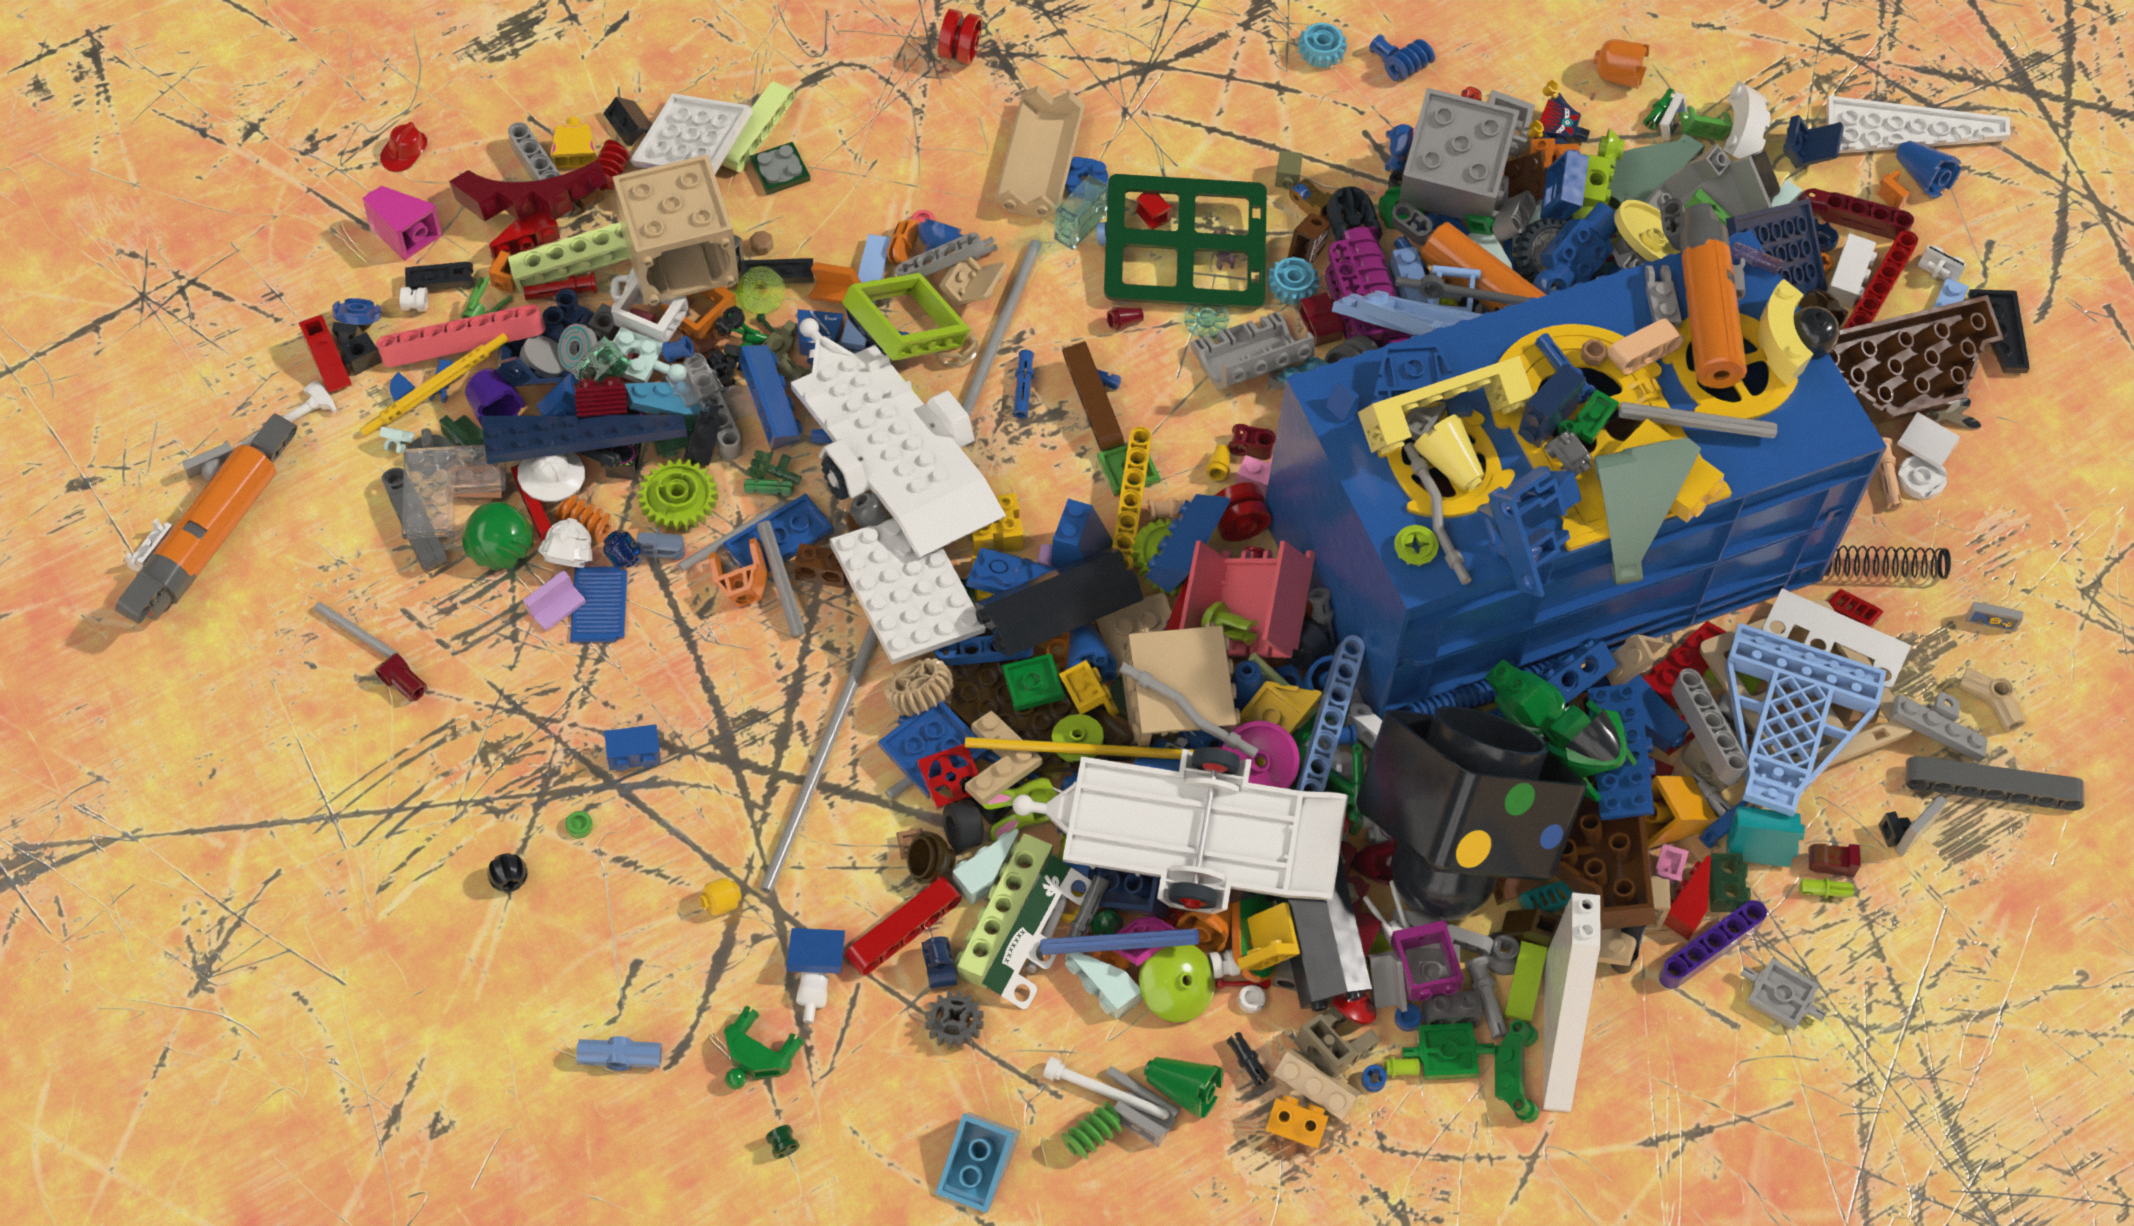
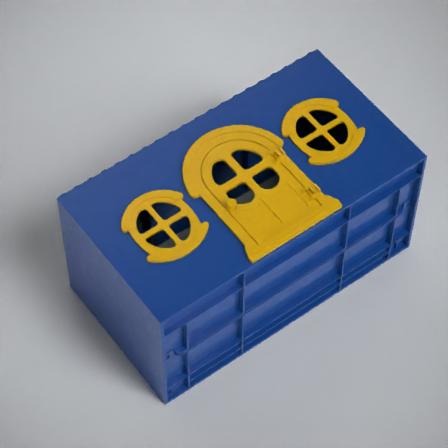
M1752 230L1743 233L1737 232L1729 237L1733 265H1738L1740 258L1745 260L1743 270L1745 297L1738 300L1747 367L1745 377L1739 383L1730 387L1709 388L1697 381L1681 252L1668 254L1652 262L1646 261L1630 269L1624 268L1608 276H1599L1595 280L1586 283H1577L1561 291L1555 290L1539 298L1533 297L1517 305H1508L1492 313L1486 312L1470 320H1461L1445 328L1439 327L1423 335H1414L1398 343L1392 342L1387 344L1438 342L1452 369L1453 377L1520 356L1534 395L1556 372L1544 354L1535 345L1536 339L1539 336L1548 333L1574 368L1581 369L1589 385H1593L1595 389L1619 402L1617 410L1609 421L1619 418V406L1622 402L1776 423L1777 434L1775 438H1765L1653 422L1675 439L1688 437L1701 448L1698 455L1724 474L1722 482L1724 488L1715 500L1711 498L1706 503V508L1698 517L1693 516L1687 523L1669 510L1641 560L1642 581L1615 585L1612 576L1611 542L1602 488L1597 478L1594 457L1613 453L1624 441L1613 439L1605 428L1596 437V448L1590 453L1592 455L1590 459L1593 463L1592 467L1575 477L1582 500L1566 509L1567 514L1564 516L1548 512L1546 505L1543 508L1534 506L1521 515L1527 537L1540 527L1553 530L1554 532L1564 529L1568 530L1570 534V539L1559 546L1561 551L1537 567L1545 593L1543 597H1537L1518 591L1507 559L1489 549L1488 543L1490 540L1483 518L1478 515L1477 507L1489 503L1488 494L1499 486L1504 487L1505 490L1537 467L1548 466L1550 471H1561L1560 467L1563 466L1558 457L1552 459L1544 448V445L1558 435L1557 430L1538 448L1534 444L1525 441L1518 434L1525 406L1504 415L1501 410L1492 413L1484 387L1472 392L1466 391L1463 393L1467 403L1471 404L1473 413L1471 417L1459 418H1461L1479 463L1485 462L1486 470L1482 480L1483 483L1473 491L1461 490L1449 479L1456 495L1453 497H1442L1444 529L1455 550L1460 551L1464 559L1463 564L1471 577L1469 583L1462 585L1454 569H1451L1446 562V554L1439 541L1437 555L1430 563L1422 564L1420 567L1416 564L1407 565L1406 561L1398 558V554L1394 549L1395 538L1403 528L1410 525H1420L1433 532L1431 498L1426 490L1417 485L1422 483L1419 476L1414 474L1410 466L1412 462L1404 446L1383 455L1380 450L1371 453L1358 415L1359 411L1372 404L1384 347L1376 350H1367L1351 358L1345 357L1329 365H1319L1313 370L1294 373L1286 378L1265 504L1272 517L1268 529L1278 549L1280 541H1286L1304 555L1307 550L1314 551L1315 559L1309 592L1316 588H1327L1330 590L1331 598L1329 601L1330 607L1334 610L1332 625L1336 647L1346 637L1351 635L1358 636L1363 640L1365 651L1357 675L1358 684L1356 688L1364 703L1371 708L1373 714L1383 720L1386 710L1406 711L1409 703L1414 704L1416 701H1422L1425 698L1429 699L1432 696L1436 697L1438 694L1450 693L1452 690L1464 688L1467 685L1471 686L1473 683L1479 684L1480 681L1486 682L1485 676L1502 659L1521 670L1522 668H1528L1531 665L1535 666L1537 663H1543L1544 661L1556 659L1566 653L1573 652L1578 648V644L1587 638L1603 640L1609 652L1623 646L1625 640L1632 635L1639 634L1660 638L1778 597L1782 588L1792 592L1822 581L1887 446L1829 353L1820 359H1810L1804 372L1788 386L1768 366L1766 362L1768 358L1764 349L1760 348L1758 341L1760 316L1774 289L1783 279ZM1662 265H1668L1682 320L1681 326L1676 328L1684 336L1682 345L1674 352L1628 375H1625L1608 356L1599 366L1587 365L1581 359V348L1589 339L1603 342L1607 346L1608 352L1615 342L1653 324L1645 290V267L1653 266L1655 282L1661 281L1660 270ZM1799 305L1797 306L1794 314L1801 309ZM1340 380L1359 395L1357 413L1344 422L1326 407L1329 397ZM1441 399L1424 408L1438 406L1439 403H1445V400ZM1587 401L1578 404L1577 409L1567 420L1575 421ZM1446 410L1437 423L1447 418ZM1410 412L1404 414L1405 418ZM1409 438L1404 441V444L1406 445L1410 442L1415 444L1416 441ZM1425 458L1430 468L1429 473L1432 479L1444 475ZM1497 526L1499 536H1500V538H1502V537H1501V534H1500V531H1499V527ZM1414 538L1412 546L1409 548H1414L1415 552L1419 554L1420 547L1423 546H1419ZM1345 646L1348 653L1355 655L1352 647Z

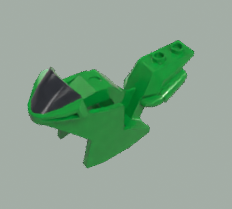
M1504 659L1485 676L1486 680L1498 694L1495 702L1506 719L1529 729L1538 736L1543 734L1550 743H1547L1549 746L1547 754L1588 783L1584 793L1585 797L1596 802L1601 799V796L1587 780V776L1606 770L1617 769L1623 765L1626 758L1633 766L1637 764V761L1627 747L1625 729L1617 711L1602 710L1591 700L1586 705L1593 716L1586 715L1574 704L1565 711V699L1559 688L1532 672L1522 671L1512 666Z

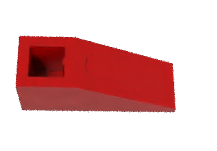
M537 210L521 221L516 219L489 244L492 260L498 257L500 251L513 255L560 239L557 221L551 219L540 210Z
M322 314L299 322L304 342L328 393L330 394L351 386L352 383Z
M1709 855L1705 857L1702 863L1697 860L1689 872L1692 877L1689 881L1684 879L1676 890V893L1679 895L1675 901L1670 898L1671 909L1663 923L1687 940L1693 935L1708 911L1711 863Z

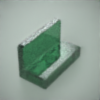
M447 415L439 420L442 434L473 464L486 455L483 431L466 415L461 416L455 422Z

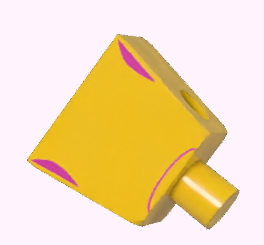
M571 116L567 118L566 125H558L555 128L551 159L556 169L581 168L597 160L590 126L588 124H580L578 117Z

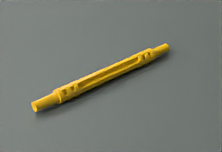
M502 333L484 346L482 344L381 411L380 416L360 428V430L366 437L384 424H390L490 357L489 354L508 342V338Z

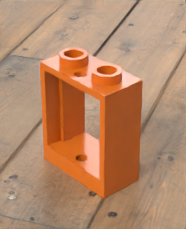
M724 286L699 292L715 303L716 306L697 324L685 316L677 328L682 336H688L690 340L693 339L694 341L707 337L709 333L715 330L718 317H723V313L727 308L737 306L736 295ZM694 294L685 295V296H687V301H688ZM664 303L661 305L662 317L669 308Z

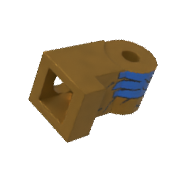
M1303 179L1289 191L1291 200L1308 215L1313 213L1317 216H1328L1327 204L1332 195L1329 192L1324 194L1307 179Z

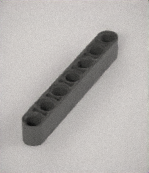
M1914 756L1906 760V786L1910 789L2068 811L2080 810L2085 806L2084 781L2080 778Z

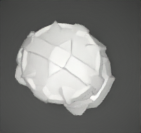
M567 518V520H562L552 525L547 532L545 540H543L538 549L544 556V561L584 568L586 563L593 561L590 534L581 523L573 518Z

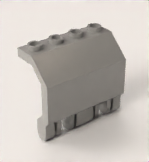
M1277 311L1268 314L1267 317H1260L1261 329H1258L1252 321H1248L1246 324L1242 323L1225 329L1224 332H1217L1218 344H1215L1209 336H1205L1203 340L1199 338L1191 341L1190 346L1192 352L1199 360L1203 371L1216 389L1221 390L1313 357V335L1308 332L1306 333V338L1295 341L1289 333L1284 318Z

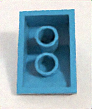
M971 1112L962 1114L935 1194L988 1213L1010 1163L1021 1131Z

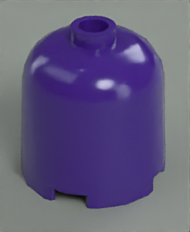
M486 368L477 371L466 383L465 395L481 426V416H518L517 414L521 408L525 406L516 388L496 369Z

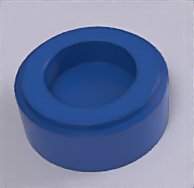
M1407 1003V1011L1401 1012L1397 1008L1394 1016L1395 1024L1403 1031H1414L1422 1021V1012L1418 1006Z

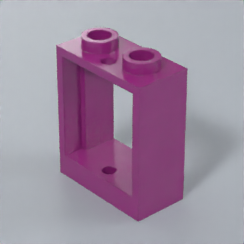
M1445 920L1393 931L1390 943L1392 950H1394L1403 963L1405 990L1409 1001L1415 999L1424 1001L1430 999L1433 995L1442 993L1443 995H1451L1461 989L1464 977ZM1439 943L1450 977L1414 985L1404 950Z

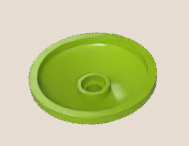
M1194 945L1163 947L1143 962L1139 974L1140 992L1147 1007L1159 1018L1168 1022H1187L1200 1016L1209 1006L1215 991L1214 971L1207 956ZM1184 976L1188 979L1187 985H1184L1182 982Z

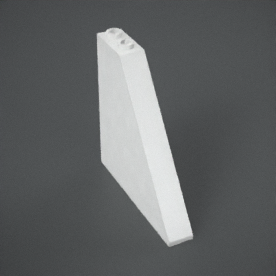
M1572 893L1546 954L1544 962L1543 1110L1571 1112L1600 951V895Z

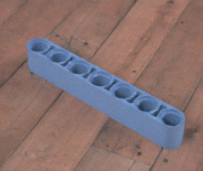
M1351 635L1346 637L1335 650L1295 790L1304 791V788H1307L1312 792H1324L1365 651L1364 642L1358 636ZM1345 646L1352 647L1355 655L1348 653ZM1339 669L1344 670L1348 678H1343L1339 674ZM1332 693L1338 694L1341 702L1335 701L1332 698ZM1325 716L1332 718L1334 726L1326 723ZM1318 740L1326 743L1327 750L1319 747ZM1311 764L1319 767L1320 774H1316L1311 770Z

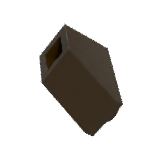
M1538 908L1507 911L1500 935H1510L1519 943L1525 941L1549 949L1562 916Z

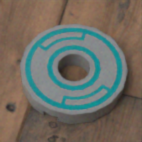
M583 324L569 325L563 331L558 343L560 363L567 371L574 373L586 372L593 365V356H596L598 351L595 333L591 328H587Z

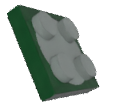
M793 141L750 155V162L767 195L810 181V175Z

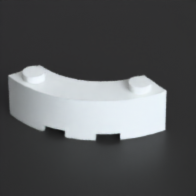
M1738 80L1737 84L1730 90V96L1727 99L1733 107L1734 121L1731 134L1726 140L1723 151L1740 159L1760 151L1759 153L1762 152L1761 150H1763L1766 142L1763 139L1764 131L1770 126V112L1766 108L1769 104L1766 97Z

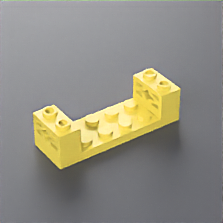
M1520 356L1371 404L1359 411L1358 415L1371 453L1380 450L1383 455L1405 446L1404 441L1412 437L1404 416L1405 413L1417 407L1423 408L1432 405L1441 399L1447 400L1456 397L1466 391L1472 392L1484 387L1492 413L1501 410L1504 415L1526 406V400L1533 396V392Z

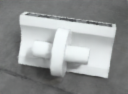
M1928 245L1917 266L1932 273L1931 277L1937 279V277L1944 280L1950 278L1958 282L1967 264L1957 256L1952 257L1944 253L1943 249L1936 245Z

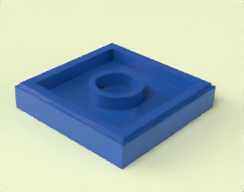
M792 928L787 971L841 974L845 930Z

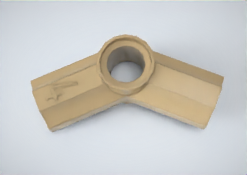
M1967 667L1958 688L1984 699L1985 704L1994 710L2004 731H2014L2023 726L2026 720L2012 695L2014 688L2011 682L2005 678H1990Z

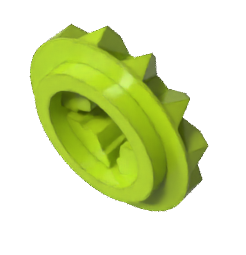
M1410 525L1403 528L1397 534L1394 549L1398 554V558L1406 561L1407 565L1416 564L1420 567L1422 564L1430 563L1437 555L1438 540L1430 529L1420 525ZM1414 538L1419 546H1423L1420 547L1419 554L1415 552L1414 548H1409L1412 546Z

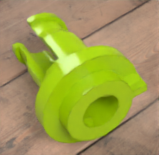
M1215 602L1203 615L1202 627H1205L1206 623L1210 622L1211 626V622H1215L1216 626H1223V633L1228 634L1231 640L1244 641L1245 644L1251 645L1258 636V634L1249 631L1252 626L1258 625V621L1253 619L1247 620L1243 616L1231 613L1226 603Z

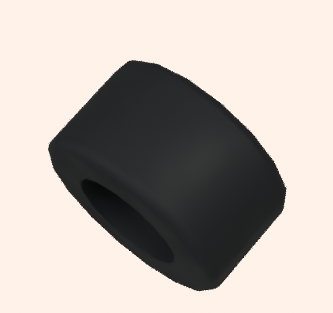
M965 800L945 806L942 818L943 827L951 847L959 851L981 845L984 839V827L981 814L975 803L971 800Z

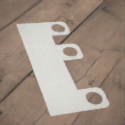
M1783 588L1763 626V631L1788 638L1795 624L1810 631L1804 643L1810 646V642L1813 639H1821L1826 644L1824 651L1830 652L1834 642L1870 657L1875 660L1873 667L1886 668L1891 672V679L1884 681L1883 685L1886 687L1894 685L1911 648V645ZM1773 621L1782 622L1786 627L1785 632L1782 634L1772 632L1770 623Z

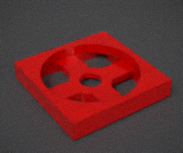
M965 743L917 760V765L936 810L972 797L968 792L963 794L959 784L961 779L969 776L974 778L979 774L969 749L965 748ZM953 755L960 756L965 759L967 766L958 769L952 767L949 757ZM938 761L942 769L941 774L929 778L931 764ZM949 772L954 773L956 779L952 782L946 779V774ZM941 786L949 788L952 797L939 794L935 788Z

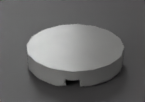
M542 335L530 337L525 341L521 348V357L528 368L532 367L536 370L535 374L544 378L559 377L565 372L566 369L561 365L558 357L557 342Z

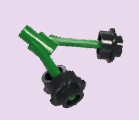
M738 306L727 308L723 313V317L719 316L715 324V329L718 330V335L729 336L732 331L742 334L743 344L740 347L764 343L769 337L768 334H761L760 331L744 323L745 315ZM719 349L710 351L707 364L713 370L716 364L727 363V358L731 357V355L724 354Z

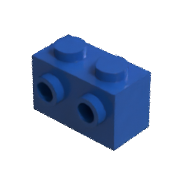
M656 724L604 731L609 771H625L629 768L640 766L649 768L655 764H662Z

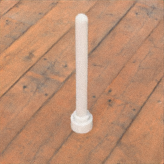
M1052 1056L1048 1060L1043 1077L1054 1081L1055 1079L1060 1080L1062 1078L1113 1100L1121 1101L1128 1106L1165 1120L1169 1117V1111L1163 1107L1066 1069L1065 1065L1061 1064V1060Z

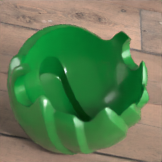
M488 502L476 508L466 520L462 533V545L466 555L472 558L478 566H487L493 570L501 568L512 569L515 567L518 559H524L527 551L533 548L532 527L523 513L518 512L515 507L503 502Z

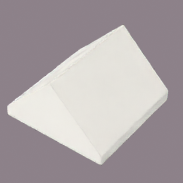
M1917 412L1897 445L1940 469L1959 444L1960 436Z

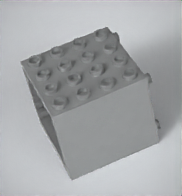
M1427 88L1403 173L1399 203L1406 202L1414 208L1466 220V214L1487 216L1495 220L1499 211L1494 210L1496 200L1502 201L1504 191H1500L1499 188L1509 151L1515 152L1518 142H1512L1515 130L1521 131L1523 121L1518 120L1520 110Z

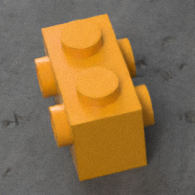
M1283 1094L1282 1098L1277 1097L1265 1130L1318 1149L1329 1115L1324 1114L1325 1109L1314 1104H1309L1308 1108L1298 1104L1299 1099ZM1282 1111L1289 1113L1290 1118L1288 1120H1284L1281 1117ZM1307 1121H1314L1316 1128H1308Z

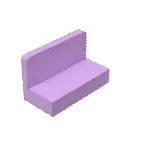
M564 570L523 599L528 613L545 631L554 627L586 603L585 598L573 586L569 575Z

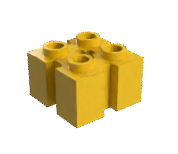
M1016 493L997 495V501L1006 516L971 533L975 556L978 555L980 547L993 551L994 548L1003 547L1004 552L1024 550L1021 518H1019Z

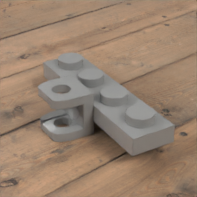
M1940 692L1935 698V704L1928 703L1926 706L1901 694L1894 698L1891 718L1978 762L1986 757L1987 738L1954 722L1959 718L1960 704L1956 698ZM1944 701H1947L1951 707L1947 706Z

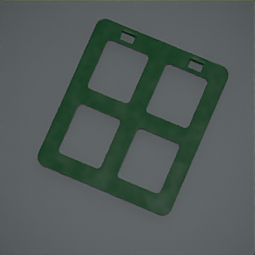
M1114 174L1110 176L1107 196L1105 297L1112 301L1244 309L1261 308L1265 301L1267 189L1265 185L1259 182ZM1127 192L1177 195L1179 198L1178 229L1176 231L1126 228L1124 225L1125 194ZM1207 196L1248 200V234L1231 235L1196 232V197ZM1260 208V219L1252 218V210ZM1125 247L1175 250L1177 252L1176 285L1171 287L1125 284L1122 281L1123 249ZM1207 251L1247 255V289L1245 291L1194 287V252ZM1251 272H1259V283L1251 282Z

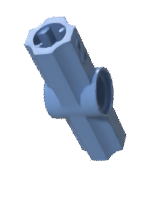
M614 1036L609 1038V1040L579 1039L576 1062L577 1065L606 1066L614 1071H626L630 1067L660 1068L662 1044L657 1042H633L632 1039L622 1036Z

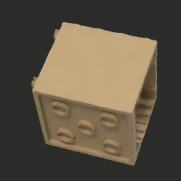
M708 154L613 176L621 231L644 305H657L661 301L723 286L732 287L735 283H739L733 228Z
M1209 622L1205 624V627L1157 632H1150L1149 628H1145L1144 632V628L1139 630V633L1129 634L1123 663L1125 662L1141 672L1144 670L1153 675L1152 678L1181 693L1203 719L1229 733L1237 728V724H1240V713L1238 708H1234L1233 699H1236L1235 683L1230 682V674H1233L1232 660L1227 659L1226 650H1229L1228 634L1223 633V626H1216L1215 622H1211L1212 625L1210 626ZM1122 673L1129 731L1134 735L1131 746L1150 747L1158 739L1174 743L1179 737L1180 731L1200 730L1174 701L1149 687L1146 689L1136 684V680ZM1133 757V764L1138 757Z

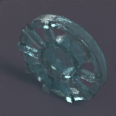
M1189 305L1185 311V325L1190 333L1202 339L1205 336L1216 338L1217 332H1224L1228 326L1229 314L1225 307H1216L1219 310L1215 312L1211 306L1202 308V306ZM1198 307L1199 312L1196 313L1192 309ZM1191 314L1197 318L1188 319V316ZM1219 314H1224V318H1216ZM1216 322H1225V323L1223 324V326H1220V325L1217 324Z

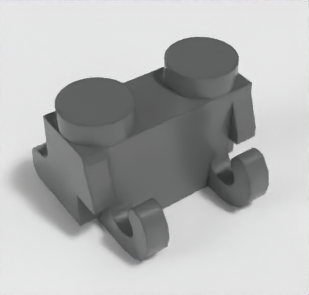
M1566 429L1544 445L1549 456L1552 459L1558 457L1563 464L1560 470L1573 471L1575 477L1593 465L1590 461L1592 455L1586 450L1574 431L1569 432Z

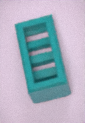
M1558 881L1521 894L1518 903L1522 910L1534 909L1536 906L1533 901L1536 900L1540 906L1538 909L1556 913L1567 906L1572 892L1566 883ZM1562 889L1567 899L1563 900L1557 890ZM1550 893H1553V895L1555 896L1557 900L1556 903L1553 902L1551 896L1549 895ZM1544 896L1549 905L1546 906L1541 897Z

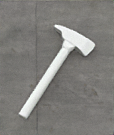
M314 380L303 389L304 393L310 397L306 403L284 415L283 418L294 422L308 412L319 408L322 410L329 409L333 413H337V410L324 387L317 380ZM257 433L237 445L250 446Z

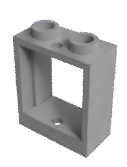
M1492 90L1486 101L1487 103L1520 110L1518 120L1523 121L1520 135L1514 134L1512 142H1518L1515 152L1509 151V155L1519 158L1527 142L1530 129L1529 124H1531L1535 105Z

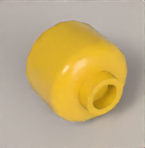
M720 878L704 885L699 900L703 910H708L713 916H719L734 911L737 908L738 902L741 901V892L735 881H731L728 878Z

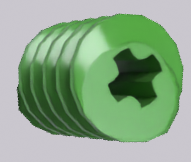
M1107 1101L1102 1102V1107L1094 1108V1114L1088 1113L1085 1116V1121L1079 1120L1076 1124L1077 1127H1070L1068 1134H1061L1063 1143L1074 1155L1081 1156L1087 1160V1149L1093 1153L1097 1152L1094 1145L1095 1142L1105 1146L1104 1135L1112 1140L1114 1139L1112 1129L1118 1133L1122 1132L1119 1115Z

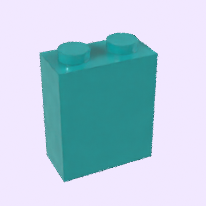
M1737 806L1726 838L1727 860L1790 867L1793 857L1798 856L1799 840L1803 841L1805 836V825H1801L1800 814L1795 813L1792 817L1774 810Z

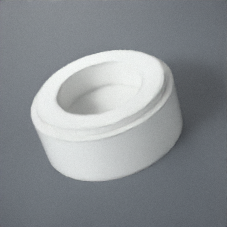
M1245 986L1239 993V1007L1249 1014L1260 1012L1265 1004V993L1258 986Z

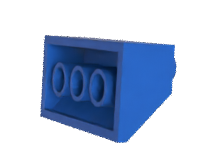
M747 345L741 347L739 363L771 451L799 442L800 434L803 433L799 419L795 420L793 416L794 404L791 397H787L785 394L786 382L783 375H779L777 372L778 360L775 353L770 352L768 345Z
M1196 494L1190 501L1185 499L1178 509L1180 513L1179 518L1175 517L1167 529L1170 531V534L1168 536L1165 535L1157 546L1160 549L1158 555L1155 553L1147 563L1149 570L1145 577L1168 593H1171L1190 574L1196 541H1202L1204 544H1207L1231 500L1227 497Z

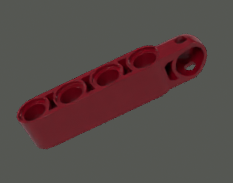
M1811 188L1803 191L1798 198V201L1810 199L1813 214L1821 216L1824 221L1895 240L1901 231H1910L1914 223V217L1910 212L1838 192H1827ZM1814 193L1815 197H1811L1809 194Z

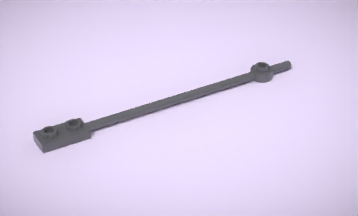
M1426 275L1421 280L1397 276L1395 286L1418 289L1421 295L1428 299H1436L1442 294H1449L1517 305L1530 299V297L1444 284L1443 279L1437 275Z

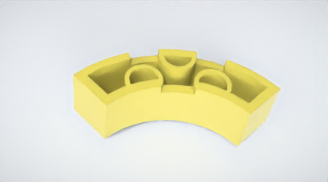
M1783 279L1774 289L1760 316L1758 341L1760 348L1764 349L1768 358L1766 361L1768 366L1788 386L1804 372L1813 353L1803 344L1794 326V312L1804 294Z

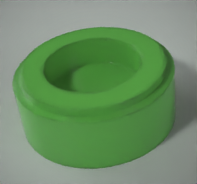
M575 811L566 819L567 832L573 838H585L593 829L592 819L584 811Z

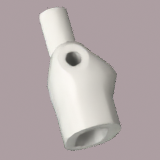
M801 973L796 1003L805 1007L803 1022L806 1024L814 1023L816 1008H824L826 1006L829 981L827 974Z

